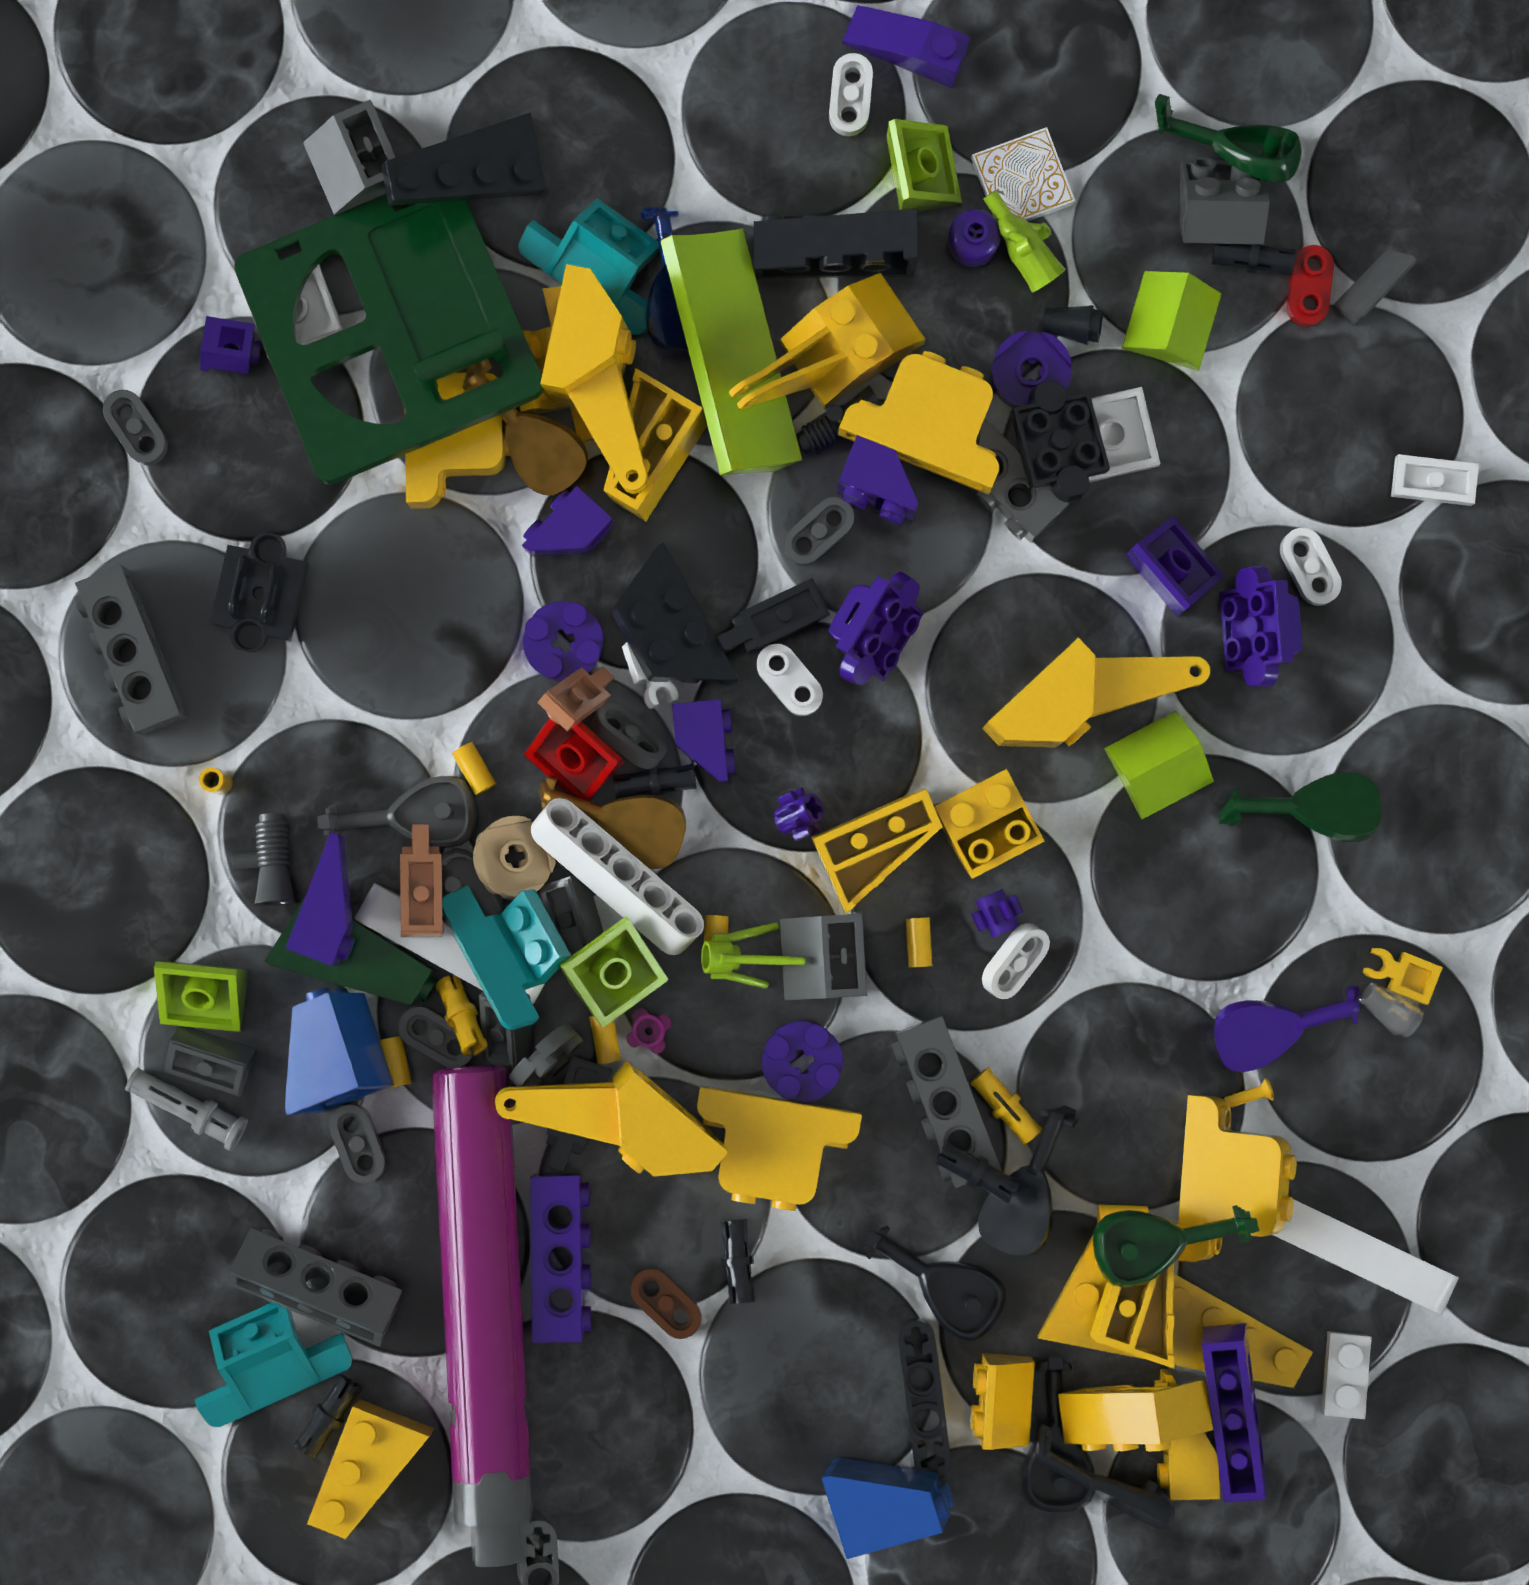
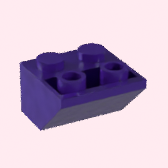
M857 435L840 476L837 494L844 496L843 501L849 503L853 508L865 510L867 505L881 511L880 517L897 525H902L903 521L912 523L918 501L896 451Z

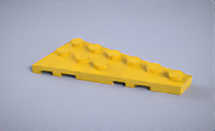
M1093 1236L1037 1337L1038 1339L1141 1358L1097 1343L1090 1336L1107 1283L1097 1265L1093 1247ZM1174 1273L1173 1355L1175 1365L1205 1371L1202 1350L1204 1327L1246 1323L1253 1380L1294 1388L1313 1353L1310 1349Z

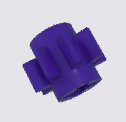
M801 787L777 798L781 806L776 808L774 812V821L777 828L783 834H793L794 840L798 841L821 831L817 822L823 819L824 808L822 802L815 794H805L804 788Z
M1000 889L975 900L979 911L971 915L978 931L988 929L991 938L1019 926L1015 916L1023 913V909L1016 895L1007 898L1004 890Z

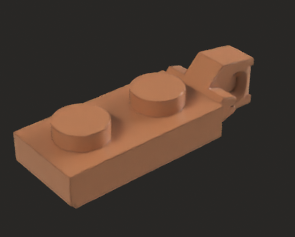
M581 667L549 689L537 703L546 710L547 715L553 722L561 725L568 731L606 702L611 695L605 690V687L615 677L604 667L592 675Z
M412 824V847H402V854H400L401 937H442L443 934L442 855L439 854V846H429V824Z

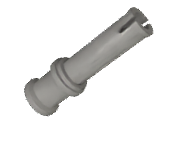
M139 1067L134 1070L125 1087L126 1091L132 1092L192 1124L191 1129L194 1130V1133L198 1135L205 1133L224 1143V1149L232 1151L238 1144L248 1124L246 1117L241 1116L237 1118L218 1108V1103L213 1100L202 1102L144 1072ZM155 1089L167 1095L168 1097L180 1102L181 1104L178 1105L164 1098L163 1096L153 1092V1090ZM190 1109L197 1111V1114L191 1112ZM218 1122L223 1126L227 1127L228 1129H224L214 1123Z

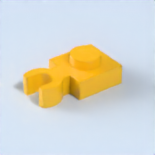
M1382 948L1371 949L1370 953L1382 959L1383 966L1379 971L1364 968L1363 973L1367 977L1372 979L1390 978L1387 987L1388 991L1423 1005L1429 1004L1443 967L1406 952H1401L1398 961H1394L1393 956L1387 950Z

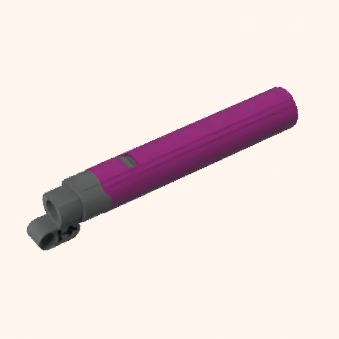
M472 1065L437 1069L431 1075L448 1403L452 1404V1411L450 1413V1444L454 1521L458 1525L471 1526L472 1559L476 1567H499L517 1563L518 1578L521 1585H530L528 1584L530 1573L535 1569L545 1568L549 1571L546 1582L542 1585H559L556 1531L547 1517L539 1513H533L529 1429L526 1406L524 1405L527 1391L512 1119L501 1117L495 1106L497 1093L503 1088L510 1087V1080L508 1079L510 1071L505 1065ZM511 1099L505 1101L504 1105L506 1107H511ZM535 1527H540L543 1534H546L539 1536L538 1539L539 1550L542 1555L535 1554V1547L530 1538L527 1537L533 1535Z

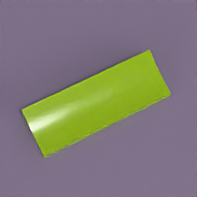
M736 229L696 235H671L661 240L720 475L775 472L802 461L786 395L755 404L744 410H740L737 406V403L752 391L781 378L780 372L743 395L732 398L729 394V391L735 385L777 360L744 230Z

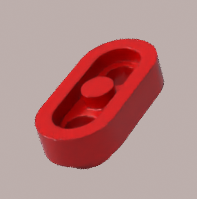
M1309 245L1302 248L1295 256L1294 268L1289 280L1287 314L1293 323L1301 327H1313L1319 324L1329 311L1334 261L1330 252L1324 247ZM1316 259L1320 263V270H1311L1307 264L1308 260ZM1303 299H1313L1316 303V309H1306L1303 305Z

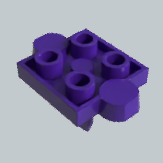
M1259 565L1240 569L1236 576V589L1220 592L1226 672L1243 671L1244 680L1249 686L1265 688L1271 687L1276 683L1279 674L1278 665L1294 662L1293 655L1302 651V632L1299 602L1297 597L1288 594L1287 580L1271 581V575L1267 567Z
M897 572L889 581L877 576L871 587L855 585L833 619L828 632L835 640L839 641L836 647L846 654L840 666V676L847 682L861 686L867 683L871 676L884 682L889 672L897 665L899 655L910 636L918 629L920 619L924 614L914 604L919 595L920 585L904 572Z

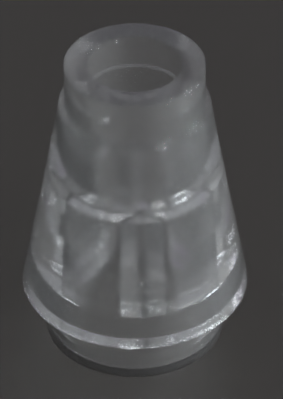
M1375 983L1369 984L1360 997V1003L1366 1006L1393 1035L1410 1036L1423 1019L1424 1012L1418 1007L1417 1001L1378 986Z

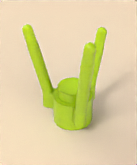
M777 922L728 934H713L712 941H705L701 952L703 972L711 974V979H726L760 988H768V981L732 972V970H738L740 964L804 965L806 959L804 957L741 955L739 946L732 945L731 943L776 931L780 928V924Z

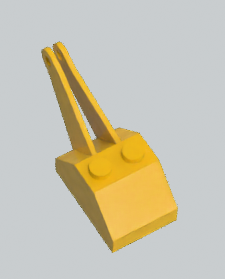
M566 264L540 384L552 402L576 407L623 489L628 493L638 494L648 486L649 476L646 471L622 377L626 364L633 363L636 340H631V330L628 329L621 314L592 270ZM632 474H638L636 481H629V477Z
M879 273L848 285L812 309L780 339V345L786 354L763 370L735 385L729 391V394L732 398L743 395L794 364L798 371L771 381L752 391L737 403L739 409L744 410L755 404L810 388L825 410L924 345L925 338L882 274Z
M1078 637L991 718L982 729L998 746L1056 748L1063 742L1070 746L1091 728L1086 722L1089 718L1200 686L1209 678L1210 667L1207 661L1201 657L1095 658V654ZM1191 667H1196L1198 669V677H1194L1190 674Z
M628 1060L611 1078L612 1082L506 1087L501 1089L495 1097L496 1110L505 1119L525 1122L621 1146L618 1151L623 1155L622 1160L639 1174L644 1169L654 1177L713 1171L728 1154L725 1145L713 1131L702 1124L701 1121ZM507 1099H514L516 1101L513 1107H506L504 1103Z

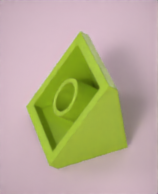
M900 119L889 121L887 143L900 210L917 209V212L962 203L948 126Z
M1145 271L1121 349L1199 371L1222 293L1190 273Z
M1177 711L1104 748L1141 819L1214 782L1201 742Z
M627 916L559 964L567 982L602 1028L669 980Z
M170 961L155 962L154 974L160 1024L241 1032L248 969Z

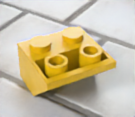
M1007 769L934 806L949 844L971 879L1045 842Z
M982 1353V1364H974L973 1388H976V1395H979V1405L971 1406L970 1429L973 1430V1437H978L982 1449L994 1450L1029 1446L1035 1366L1031 1356Z

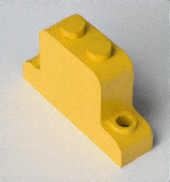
M924 351L922 355L911 354L901 361L882 406L860 400L859 403H855L847 408L839 426V436L855 441L857 435L894 449L898 458L902 461L985 494H990L999 472V464L995 458V452L976 444L977 436L993 398L992 388L988 382L983 380L984 375L981 372L966 366H962L958 370L945 365L946 359L932 352Z
M453 373L437 380V390L443 400H448L474 389L472 385L467 390L462 388L463 384H465L463 381L466 379L467 373ZM485 373V376L490 381L497 379L494 374ZM500 415L405 454L406 503L411 509H425L436 506L441 498L446 495V477L496 475L504 469L506 456H510L506 440V422Z
M703 1085L700 1086L697 1110L703 1118L702 1124L725 1128L724 1145L728 1150V1154L720 1163L718 1179L721 1187L727 1192L732 1193L731 1200L755 1204L756 1197L772 1200L771 1207L789 1211H796L797 1204L808 1203L814 1197L824 1146L847 1149L848 1143L854 1141L859 1134L862 1118L861 1112L799 1103Z
M1188 1095L1178 1225L1182 1228L1233 1218L1232 1206L1238 1205L1241 1209L1249 1211L1250 1217L1257 1219L1259 1231L1251 1233V1236L1263 1237L1279 1233L1285 1227L1286 1221H1291L1294 1209L1293 1198L1289 1197L1288 1194L1289 1180L1295 1178L1297 1160L1295 1155H1291V1147L1287 1140L1276 1135L1234 1131L1231 1129V1109L1222 1098L1208 1095ZM1222 1237L1187 1245L1177 1260L1197 1262L1218 1255L1222 1246Z

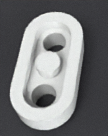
M849 53L840 57L833 68L829 121L832 128L843 136H855L861 133L869 120L873 69L869 60L857 53ZM854 72L859 75L860 79L856 83H850L845 79V76L848 73ZM851 111L856 115V119L852 122H846L841 116L844 112Z
M1297 528L1288 533L1281 542L1280 555L1301 597L1307 603L1315 606L1326 605L1333 601L1340 593L1342 582L1320 536L1308 528ZM1296 543L1303 544L1306 547V555L1304 557H1299L1294 553L1293 547ZM1314 579L1323 581L1325 589L1322 593L1313 590L1312 581Z
M772 644L765 647L757 658V671L762 680L792 714L808 716L816 712L823 698V691L818 681L787 646ZM773 657H780L784 660L785 666L780 671H774L769 667V661ZM799 688L808 689L811 695L809 700L799 702L795 698L796 690Z
M1031 923L1018 926L984 969L982 975L984 988L999 999H1008L1014 996L1046 956L1050 945L1047 933Z

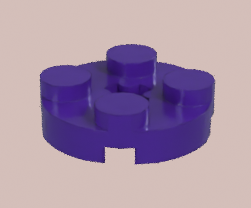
M1028 331L1015 333L1008 337L996 351L990 371L993 387L1000 399L1012 408L1029 405L1031 390L1041 383L1058 382L1066 392L1072 375L1071 357L1063 343L1051 334ZM1027 362L1032 366L1038 363L1041 366L1038 372L1040 379L1037 381L1031 378L1028 380L1022 377L1024 373L1022 364Z
M567 601L549 603L538 609L525 624L523 637L525 656L533 669L547 679L561 682L581 667L590 674L600 660L604 648L602 628L596 617L579 603ZM560 631H564L566 635L573 634L575 637V641L570 643L571 650L569 652L563 653L561 648H553L552 642L557 640V633Z
M794 1021L778 1028L767 1041L762 1055V1070L769 1086L782 1098L799 1103L812 1102L827 1095L838 1083L843 1067V1055L836 1038L823 1026L809 1021ZM798 1050H803L806 1056L813 1055L814 1063L809 1064V1072L801 1073L799 1068L791 1067L790 1061L796 1059L795 1052Z

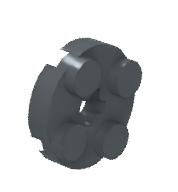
M569 1024L559 1026L535 1046L537 1050L529 1059L524 1057L517 1064L508 1079L516 1087L542 1085L544 1081L541 1078L547 1073L552 1077L560 1073L570 1062L567 1057L571 1056L584 1043V1040Z

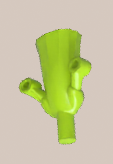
M997 190L983 198L998 222L999 230L1006 242L1011 261L1028 283L1032 293L1053 281L1066 270L1043 241L1051 235V230L1045 222L1030 223L1025 218L1011 213Z

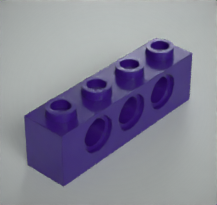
M538 1173L530 1176L532 1343L582 1342L584 1331H591L592 1328L591 1306H584V1290H591V1265H583V1248H590L591 1245L590 1224H583V1207H590V1183L582 1182V1173ZM556 1205L566 1206L572 1214L571 1223L563 1227L555 1225L550 1218L552 1207ZM562 1246L569 1249L573 1257L572 1264L563 1268L556 1266L551 1260L553 1248ZM557 1288L567 1289L573 1296V1304L565 1309L556 1307L551 1300L552 1291Z
M1246 1323L1206 1326L1203 1332L1202 1350L1223 1501L1266 1500L1267 1475Z

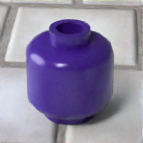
M971 209L963 211L955 217L949 229L947 244L950 254L957 262L964 266L977 267L985 265L993 259L1000 244L1001 233L998 222L991 214L984 210Z

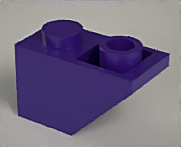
M576 486L571 492L567 489L564 490L553 501L550 508L554 511L544 522L538 519L527 529L523 535L526 541L522 547L531 557L588 554L615 524L612 517Z
M721 699L672 704L675 744L677 748L720 784L729 783L728 774L736 773L734 749L725 748L724 733H732L730 709H722Z

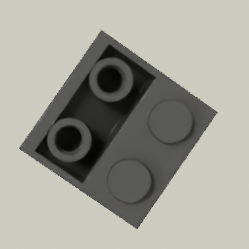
M371 99L333 115L303 142L334 215L387 194L381 166L386 160L395 158L396 155Z
M1208 157L1181 160L1180 227L1183 243L1264 245L1270 206L1266 181L1240 171L1226 160H1213Z
M862 914L780 919L782 956L804 957L806 959L804 965H783L785 1000L867 996Z

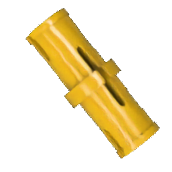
M453 975L452 980L454 984H452L450 976H445L436 983L435 987L446 1009V1023L454 1029L462 1054L470 1056L469 1047H471L473 1056L477 1055L487 1047V1041L476 1019V1015H478L477 1009L473 1003L469 1002L461 983V978Z
M990 1067L985 1068L969 1083L993 1109L991 1114L995 1119L1001 1118L1021 1140L1023 1145L1030 1142L1043 1129L1019 1103L1020 1096L1016 1092L1011 1094L993 1074ZM995 1091L1004 1100V1102L1012 1109V1111L1018 1116V1120H1016L1010 1114V1112L1004 1107V1105L995 1097V1095L993 1094Z

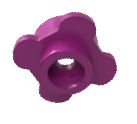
M644 1008L637 1009L632 1015L634 1025L632 1031L626 1036L627 1043L633 1048L638 1046L647 1047L655 1054L662 1052L666 1047L664 1037L666 1030L670 1029L672 1025L671 1019L665 1014L656 1016L649 1014ZM647 1027H651L653 1029V1033L651 1035H647L645 1033V1029Z

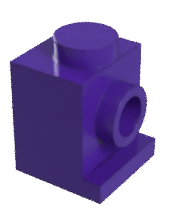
M206 316L200 349V371L208 372L209 368L249 375L250 364H259L262 341L255 340V324Z

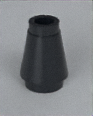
M1094 305L1046 308L1043 332L1085 345H1089V342L1099 343L1103 310L1094 309Z

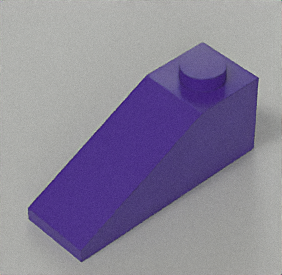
M857 5L842 44L953 88L968 51L970 36L932 21Z
M330 832L286 949L330 966H338L340 960L347 961L355 938L350 936L353 923L345 837Z

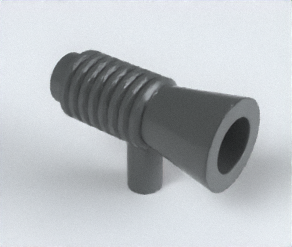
M282 813L259 815V823L255 825L257 829L256 845H258L256 850L258 852L232 853V869L260 868L255 905L277 906L296 903L288 866L290 865L288 861L290 860V856H288L289 840L287 839L289 838V834H287L288 823L284 821V814Z

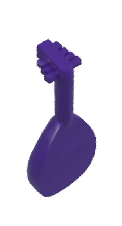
M1348 986L1346 990L1347 1001L1303 1013H1298L1283 1005L1260 1000H1244L1228 1004L1219 1010L1215 1019L1214 1037L1218 1054L1224 1065L1232 1071H1253L1268 1065L1286 1052L1301 1037L1306 1028L1350 1016L1353 1024H1357L1358 1013L1361 1009L1359 986Z

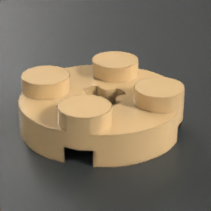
M507 816L491 823L477 836L476 845L473 850L474 868L478 878L490 893L499 894L506 898H516L522 890L535 889L537 892L548 880L550 873L553 872L556 859L533 839L531 834L533 822H531V819L524 816ZM509 846H514L516 852H523L524 859L518 862L519 868H513L512 864L507 863L505 860V855L509 853Z

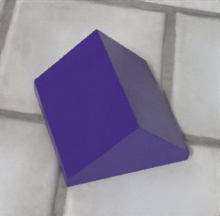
M1174 516L1148 534L1125 555L1177 617L1225 577Z

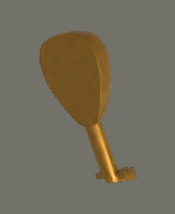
M488 359L467 367L466 379L463 381L465 384L462 386L464 390H467L471 385L476 388L490 382L485 376V373L492 368ZM515 408L500 414V417L506 422V440L513 465L519 477L530 489L542 495H555L571 486L580 477L587 464L588 452L584 442L574 431L550 418L537 414L518 412Z
M548 775L546 780H541L538 789L542 800L541 808L544 809L550 801L556 798L569 800L588 817L597 821V824L649 869L665 868L672 864L678 855L686 832V817L684 810L675 801L657 795H637L620 798L600 806L556 791L557 778Z

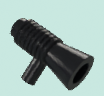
M870 385L844 406H830L826 415L823 414L821 418L817 417L816 420H812L811 423L808 422L806 426L803 425L801 427L802 431L796 433V437L806 455L812 452L819 454V451H824V448L828 449L834 443L837 444L839 441H843L844 437L838 435L839 426L847 408L851 405L859 403L860 400H865L881 406Z

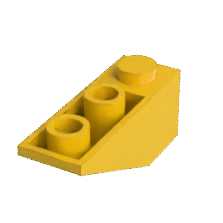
M1160 1369V1380H1154V1387L1155 1383L1169 1382L1170 1387L1178 1386L1167 1369ZM1205 1432L1171 1441V1448L1163 1450L1164 1463L1157 1464L1158 1485L1161 1486L1160 1489H1165V1494L1170 1500L1220 1499L1217 1453Z

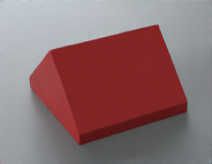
M549 718L524 753V756L546 776L550 775L557 778L556 785L566 794L589 802L625 764L624 760L581 721L567 731Z

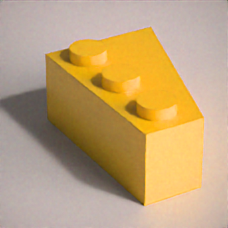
M635 368L632 379L634 384L629 404L646 471L649 476V483L641 493H628L623 489L611 467H609L604 492L615 504L646 522L707 427V422L701 406ZM632 474L629 477V481H636L638 474Z
M922 788L811 838L842 909L847 914L860 900L883 882L902 862H905L943 826L927 790Z
M1174 1263L1158 1277L1140 1286L1122 1288L1113 1286L1107 1281L1090 1332L1091 1338L1097 1343L1175 1369L1173 1355Z
M1193 1380L1190 1383L1170 1387L1169 1382L1155 1383V1387H1133V1384L1087 1387L1058 1394L1064 1444H1082V1451L1106 1449L1107 1444H1113L1114 1451L1138 1449V1444H1145L1146 1451H1162L1171 1448V1441L1213 1430L1206 1380Z
M359 1399L352 1406L307 1524L346 1539L426 1442L435 1428Z

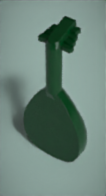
M1158 94L1155 100V108L1160 134H1163L1165 131L1213 146L1216 153L1240 171L1268 182L1288 181L1297 172L1302 148L1300 138L1296 132L1270 125L1237 126L1216 131L1172 117L1173 110H1171L1170 97Z
M1334 773L1303 786L1291 798L1239 797V788H1234L1231 797L1228 798V801L1224 803L1223 808L1219 811V824L1237 825V823H1241L1242 813L1291 814L1306 827L1328 838L1343 842H1361L1372 837L1380 824L1381 800L1376 784L1368 777L1359 773Z
M1238 1205L1232 1206L1233 1218L1182 1228L1165 1218L1141 1211L1126 1210L1106 1215L1097 1223L1093 1231L1094 1254L1103 1277L1111 1285L1122 1288L1136 1287L1158 1277L1177 1260L1189 1244L1235 1234L1239 1235L1240 1244L1249 1242V1240H1252L1251 1233L1259 1231L1257 1219L1250 1217V1212L1241 1209Z

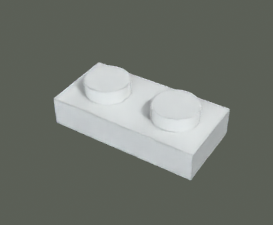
M1398 454L1395 457L1391 497L1472 506L1475 504L1479 464Z
M1327 1331L1321 1413L1324 1416L1365 1419L1371 1336L1367 1334Z

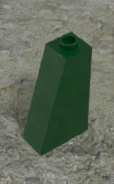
M303 901L264 960L274 967L408 1005H415L419 999L425 1002L437 983L432 978L437 971L435 968L383 935L360 923L354 917H352L353 929L350 936L355 938V942L347 961L340 960L338 966H330L286 949Z

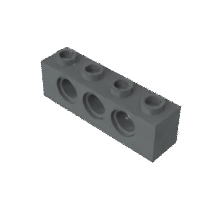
M985 418L977 436L976 444L996 453L995 458L1002 472L1001 475L996 477L989 495L979 491L976 496L990 511H994L997 508L1008 519L1004 524L1017 539L1022 540L1025 537L1031 543L1066 510L1069 503L1059 500L1054 495L1051 485L1029 489L1021 454ZM1015 488L1023 489L1029 496V504L1024 507L1014 506L1009 501L1008 492Z
M117 565L75 582L79 592L78 595L74 596L75 603L82 617H88L94 631L89 633V637L96 653L104 655L109 668L104 670V675L112 692L118 691L123 703V706L119 707V713L125 727L128 730L133 728L134 733L144 736L188 718L130 570L122 565ZM119 605L122 611L120 620L113 625H108L105 621L106 611L111 606ZM128 642H134L136 646L135 657L131 661L123 663L120 658L122 646ZM148 679L151 683V692L145 699L138 700L134 693L135 686L139 681Z
M940 1015L895 1032L898 1041L892 1043L891 1046L899 1066L907 1064L912 1076V1080L907 1081L906 1085L914 1105L922 1102L927 1118L920 1121L928 1142L937 1141L940 1152L955 1160L943 1153L942 1147L953 1131L965 1130L969 1134L970 1143L964 1151L978 1159L980 1156L988 1159V1165L1002 1171L943 1016ZM925 1053H935L941 1062L940 1069L931 1076L921 1074L918 1069L920 1057ZM941 1091H949L955 1097L954 1108L946 1114H940L933 1108V1099ZM940 1165L938 1166L944 1182L951 1179L955 1188L966 1184L967 1180Z
M250 1228L229 1270V1285L379 1347L398 1309L402 1290L396 1288L397 1285L386 1277H369L360 1273L355 1265L347 1261L337 1260L335 1263L321 1257V1253L310 1246L299 1245V1247L284 1242L282 1236L268 1229H262L260 1232ZM283 1262L289 1266L290 1270L284 1274H274L268 1267L273 1263ZM312 1278H322L328 1285L324 1289L314 1290L306 1282ZM351 1293H358L366 1301L361 1305L353 1306L348 1304L344 1297Z

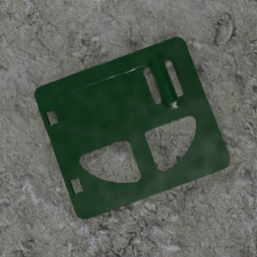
M384 194L240 255L235 262L234 270L314 473L324 484L332 485L517 408L537 399L544 391L540 384L542 378L540 370L466 200L417 203L395 212L392 205L388 204L387 194ZM300 244L302 252L280 260L278 252ZM329 255H340L345 261L366 312V318L356 325L311 344L300 345L296 342L295 320L299 298L304 285L319 263ZM380 350L405 407V416L398 423L392 424L371 423L352 417L336 408L320 394L313 385L315 376L324 370L369 351ZM491 357H494L495 361L501 365L503 375L500 378L448 400H443L437 390V380Z

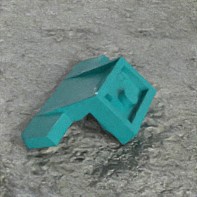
M598 198L573 220L562 240L535 220H532L527 225L518 245L521 255L561 284L566 264L590 268L621 314L628 329L631 330V334L639 335L644 333L661 312L630 289L636 275L657 255L661 243Z
M468 885L444 896L442 899V915L501 1025L506 1029L514 1030L534 1024L539 1019V1015L525 990L545 984L560 968L559 964L571 956L535 889L522 890L501 914L487 917L483 914Z
M271 1302L209 1330L217 1369L227 1385L196 1398V1408L208 1425L212 1427L224 1426L348 1370L352 1364L351 1351L343 1333L306 1349L298 1338L291 1310Z

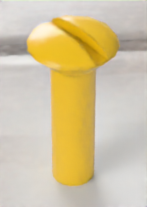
M1264 1078L1261 1086L1226 1096L1224 1100L1228 1107L1232 1108L1264 1097L1273 1101L1274 1093L1269 1080Z

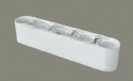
M563 798L553 799L532 823L531 834L539 846L623 918L627 916L633 926L663 952L670 955L681 954L702 933L704 920L697 909L569 800Z
M377 883L373 884L354 919L482 990L446 921L442 920V937H401L400 896ZM545 984L525 990L530 995L532 1004L535 1003Z
M1293 1199L1294 1209L1291 1221H1286L1285 1227L1279 1233L1273 1234L1274 1236L1438 1314H1443L1459 1277Z

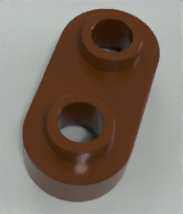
M648 1267L635 1275L631 1284V1296L634 1302L669 1336L677 1339H685L696 1333L701 1324V1309L696 1301L667 1273L659 1268ZM652 1280L658 1283L660 1290L657 1294L649 1295L646 1293L644 1284L647 1281ZM678 1309L686 1310L689 1314L688 1321L685 1323L676 1322L673 1316L674 1312Z

